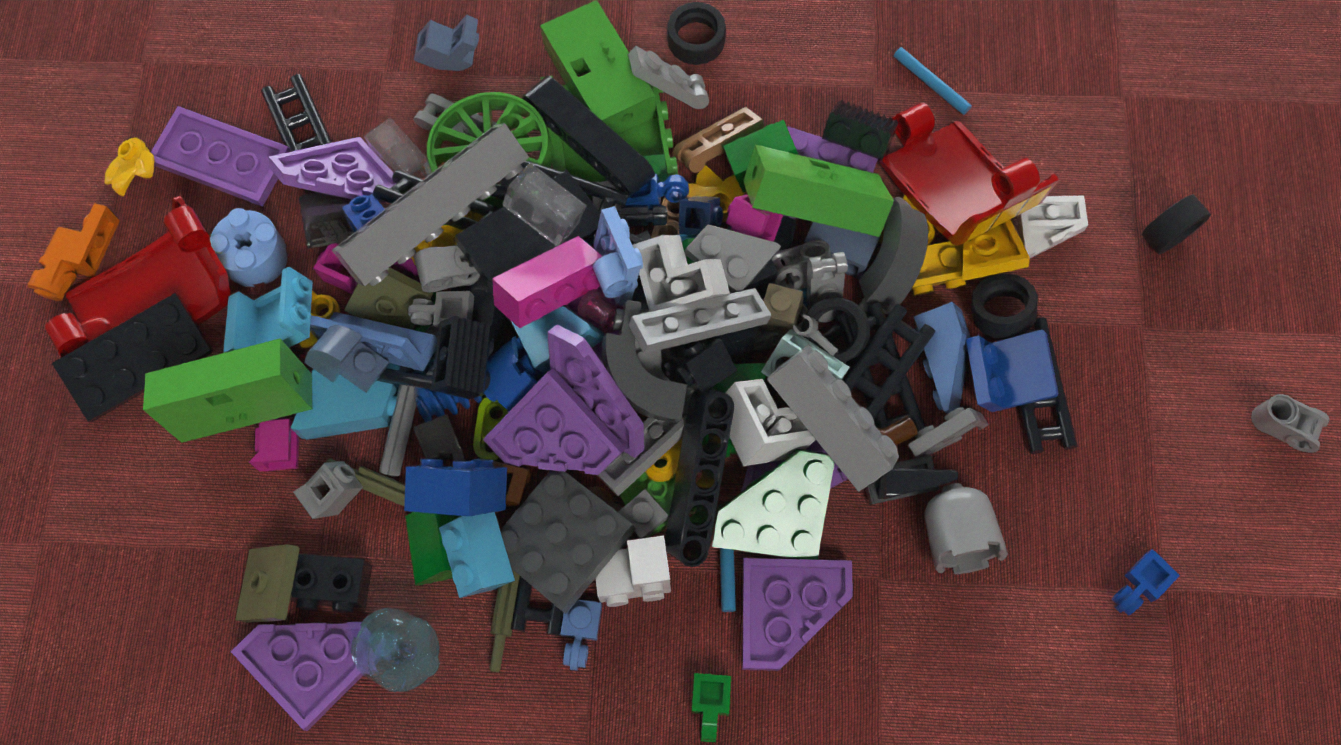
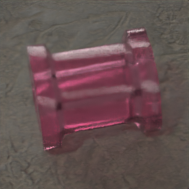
M592 289L582 297L577 310L582 318H590L606 334L615 331L613 330L616 309H622V306L610 303L604 299L603 294L599 290Z

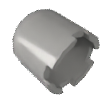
M950 484L941 489L942 492L928 502L924 518L935 570L938 573H943L945 568H953L954 574L970 573L988 568L989 559L997 556L998 560L1002 561L1007 557V548L993 506L988 496L981 490L963 487L962 484Z

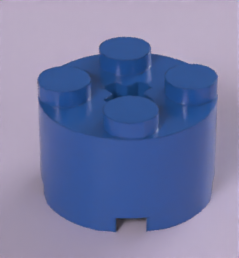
M516 336L488 357L487 371L490 373V384L484 394L493 402L498 400L509 412L546 374L534 368L520 338L516 339Z

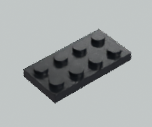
M174 293L56 360L52 365L86 420L93 422L142 394L145 388V373L199 360L214 351L180 296Z

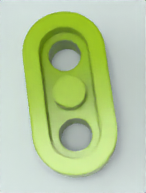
M487 397L481 401L478 408L473 448L479 459H491L495 462H501L502 460L494 452L486 451L488 445L483 439L509 412L498 400L493 402ZM496 410L503 412L502 417L499 419L491 418L492 413Z

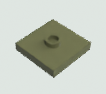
M390 267L386 269L389 273L387 277L374 286H371L369 283L366 286L357 284L344 309L345 312L359 318L413 330L415 324L411 322V317L408 315V307L413 304L414 299L430 300L433 292H424L421 283Z
M285 544L249 549L235 621L249 623L287 619L300 550L298 546Z

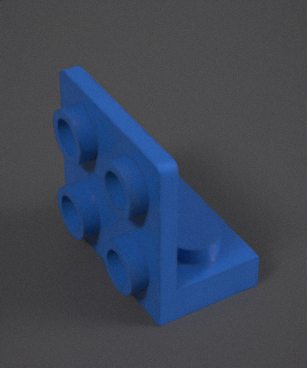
M1044 330L1030 332L993 343L988 342L979 335L966 339L976 399L979 406L990 412H996L1058 396L1059 393L1047 333Z

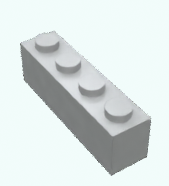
M809 344L780 365L767 378L769 383L858 492L893 469L899 458L894 442L888 436L880 433L874 425V419L869 411L864 407L858 406L851 397V391L847 384L841 379H836L828 369V363L820 352L813 350Z

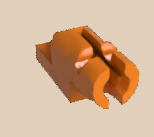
M94 203L90 213L84 218L81 232L58 227L44 255L39 259V263L45 268L33 271L27 284L28 288L35 289L34 292L42 297L62 301L77 277L76 273L89 277L95 276L120 220L107 206Z

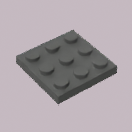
M550 470L500 531L511 568L566 614L630 537L636 527L568 473Z

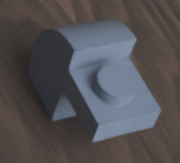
M466 15L454 29L430 20L418 34L414 61L438 70L460 71L471 67L474 50L479 42V33H476L478 19Z
M341 325L330 326L307 352L304 361L331 382H334L341 375L366 393L389 364L387 360L360 342L362 335Z

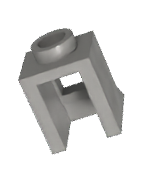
M344 461L324 463L305 485L293 491V493L311 518L316 519L338 515L363 486L355 477V472ZM329 487L331 490L323 497L321 494Z

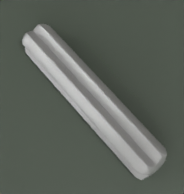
M399 385L397 402L379 469L380 473L394 477L400 475L416 408L415 387Z

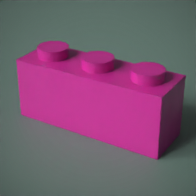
M577 236L492 278L494 306L517 327L522 328L600 287L593 270V264L602 255Z

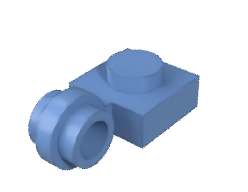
M577 600L566 614L563 613L560 635L574 638L573 644L566 643L563 665L570 666V670L578 671L579 667L586 668L589 646L582 645L583 639L598 640L602 602Z

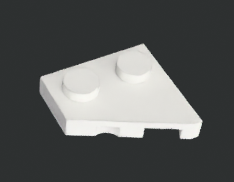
M1047 196L1041 204L1017 216L1020 239L1030 258L1085 231L1088 226L1084 196Z

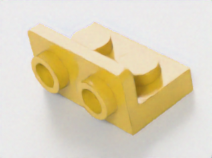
M949 241L927 246L922 268L911 288L914 296L933 292V286L945 284L946 289L966 285V282L962 281L963 244L956 246Z

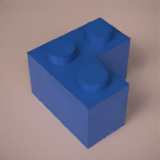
M421 459V465L406 467L404 511L475 516L506 510L507 467L493 466L494 460L491 459L453 461V467L443 466V459Z

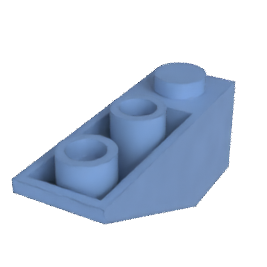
M953 302L914 316L917 325L916 331L919 332L924 324L931 326L936 331L924 348L927 359L923 360V365L928 377L934 379L937 389L933 391L935 403L939 410H943L947 414L960 407L969 359L966 339L971 338L963 312Z

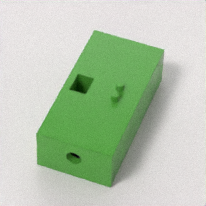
M597 0L540 25L544 48L571 94L616 134L656 117V98L653 90L647 82L633 75L628 57L629 51Z
M756 144L743 179L752 208L877 237L881 235L894 202L879 174Z
M281 338L145 373L143 410L181 443L313 409L312 373Z

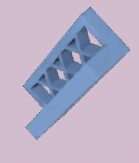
M334 312L330 319L311 315L310 332L318 340L330 326L341 325L362 335L361 343L392 364L423 371L436 351L437 338L432 334Z

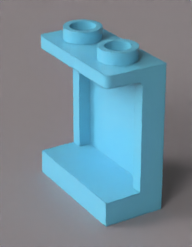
M286 267L282 270L281 286L255 300L239 291L230 295L228 298L223 353L279 338L288 347H291L310 338L313 281L291 267Z

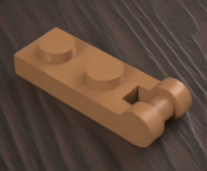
M744 107L678 143L673 150V155L676 156L678 161L684 163L690 171L694 173L700 172L707 161L725 153L724 145L763 129V119L747 107Z

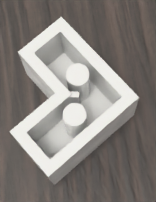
M660 235L632 245L633 248L639 249L642 256L643 268L640 269L639 275L649 312L730 294L721 259H704L688 264L680 235Z
M763 379L734 382L727 390L726 394L734 402V414L729 437L743 466L785 460L787 456L797 449L806 450L816 440L790 407L777 408Z
M664 535L628 540V548L618 550L595 578L599 602H606L608 607L626 605L629 603L628 599L643 597L645 602L664 599V593H671Z

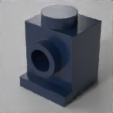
M693 196L680 200L679 234L698 236L708 224L716 227L721 226L723 209L720 207L719 197ZM691 208H693V223H691Z

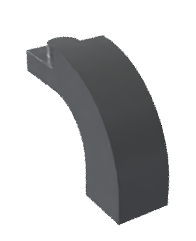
M901 197L893 198L894 202L884 225V237L880 251L872 265L859 279L866 302L870 304L880 302L882 308L891 312L896 304L900 305L913 287L922 268L928 244V224L925 214L911 208L910 204Z
M627 300L622 309H616L613 330H617L618 335L606 333L603 337V365L635 411L652 419L677 423L682 420L687 384L656 378L641 365L635 349L636 338L628 325L632 316L640 314L641 302Z

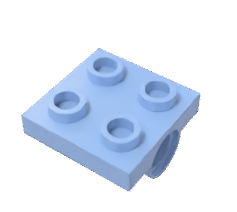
M614 206L601 209L593 248L602 257L593 264V270L604 296L614 298L617 306H621L627 300H632L634 290L638 285L637 279L640 269L643 268V260L639 249L633 248L629 239L630 232L626 220L620 219Z

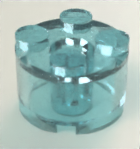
M384 608L373 612L360 624L362 627L357 637L353 638L351 655L357 670L371 681L391 692H405L418 687L428 677L437 672L440 665L438 659L439 640L435 630L427 621L403 610Z

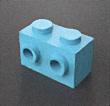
M495 512L475 516H461L439 527L459 598L492 591L515 581Z

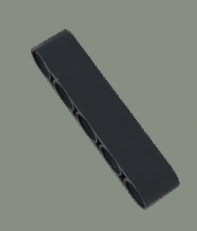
M547 75L522 96L523 100L527 101L539 112L550 130L617 190L628 193V198H631L655 177L652 166L642 155L551 76Z
M712 388L704 393L694 391L689 400L665 535L667 553L689 567H696L702 564L709 553L734 414L732 398L728 394ZM712 399H715V405L713 409L709 412V403L712 401ZM708 435V442L702 447V441ZM702 470V476L700 480L696 482V476ZM696 506L695 513L689 517L691 509ZM690 541L689 547L683 552L685 544Z

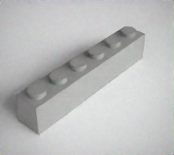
M505 123L496 124L331 251L358 284L366 286L369 283L371 286H374L387 277L389 273L386 269L395 262L402 264L414 256L416 253L414 247L423 240L428 243L437 238L444 231L441 226L450 219L455 222L465 216L471 210L468 206L477 198L482 201L492 195L497 190L495 184L505 177L506 180H509L523 170L521 164L529 156Z

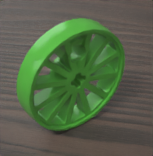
M485 92L468 96L447 108L434 123L427 141V158L430 171L433 173L438 169L439 164L450 160L483 134L469 117L474 114L483 112L485 133L493 127L492 110H504L496 124L505 123L509 130L515 129L511 132L525 152L541 151L537 160L529 157L528 161L551 168L553 145L549 130L539 112L527 101L517 96L501 92ZM459 122H462L472 136L452 128ZM532 130H539L541 136L529 137L528 133ZM446 140L460 145L455 147L440 148L442 142ZM527 175L522 180H519L517 177L513 190L528 193L535 188L538 178ZM491 196L482 200L499 208L509 204V202Z

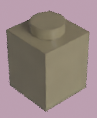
M769 283L764 303L772 316L767 324L761 325V329L785 335L790 329L793 330V325L798 326L803 309V291Z

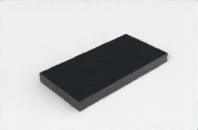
M565 170L458 233L454 237V242L493 292L492 278L577 236L586 240L596 234L601 212L568 170Z

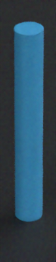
M900 47L893 56L962 115H965L971 109L972 105L904 48Z
M720 548L721 611L735 612L734 550Z

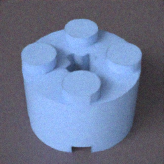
M242 208L233 209L228 216L215 226L211 234V246L226 269L228 277L241 286L255 287L253 284L272 282L282 273L287 264L288 255L284 239L271 220L259 212Z

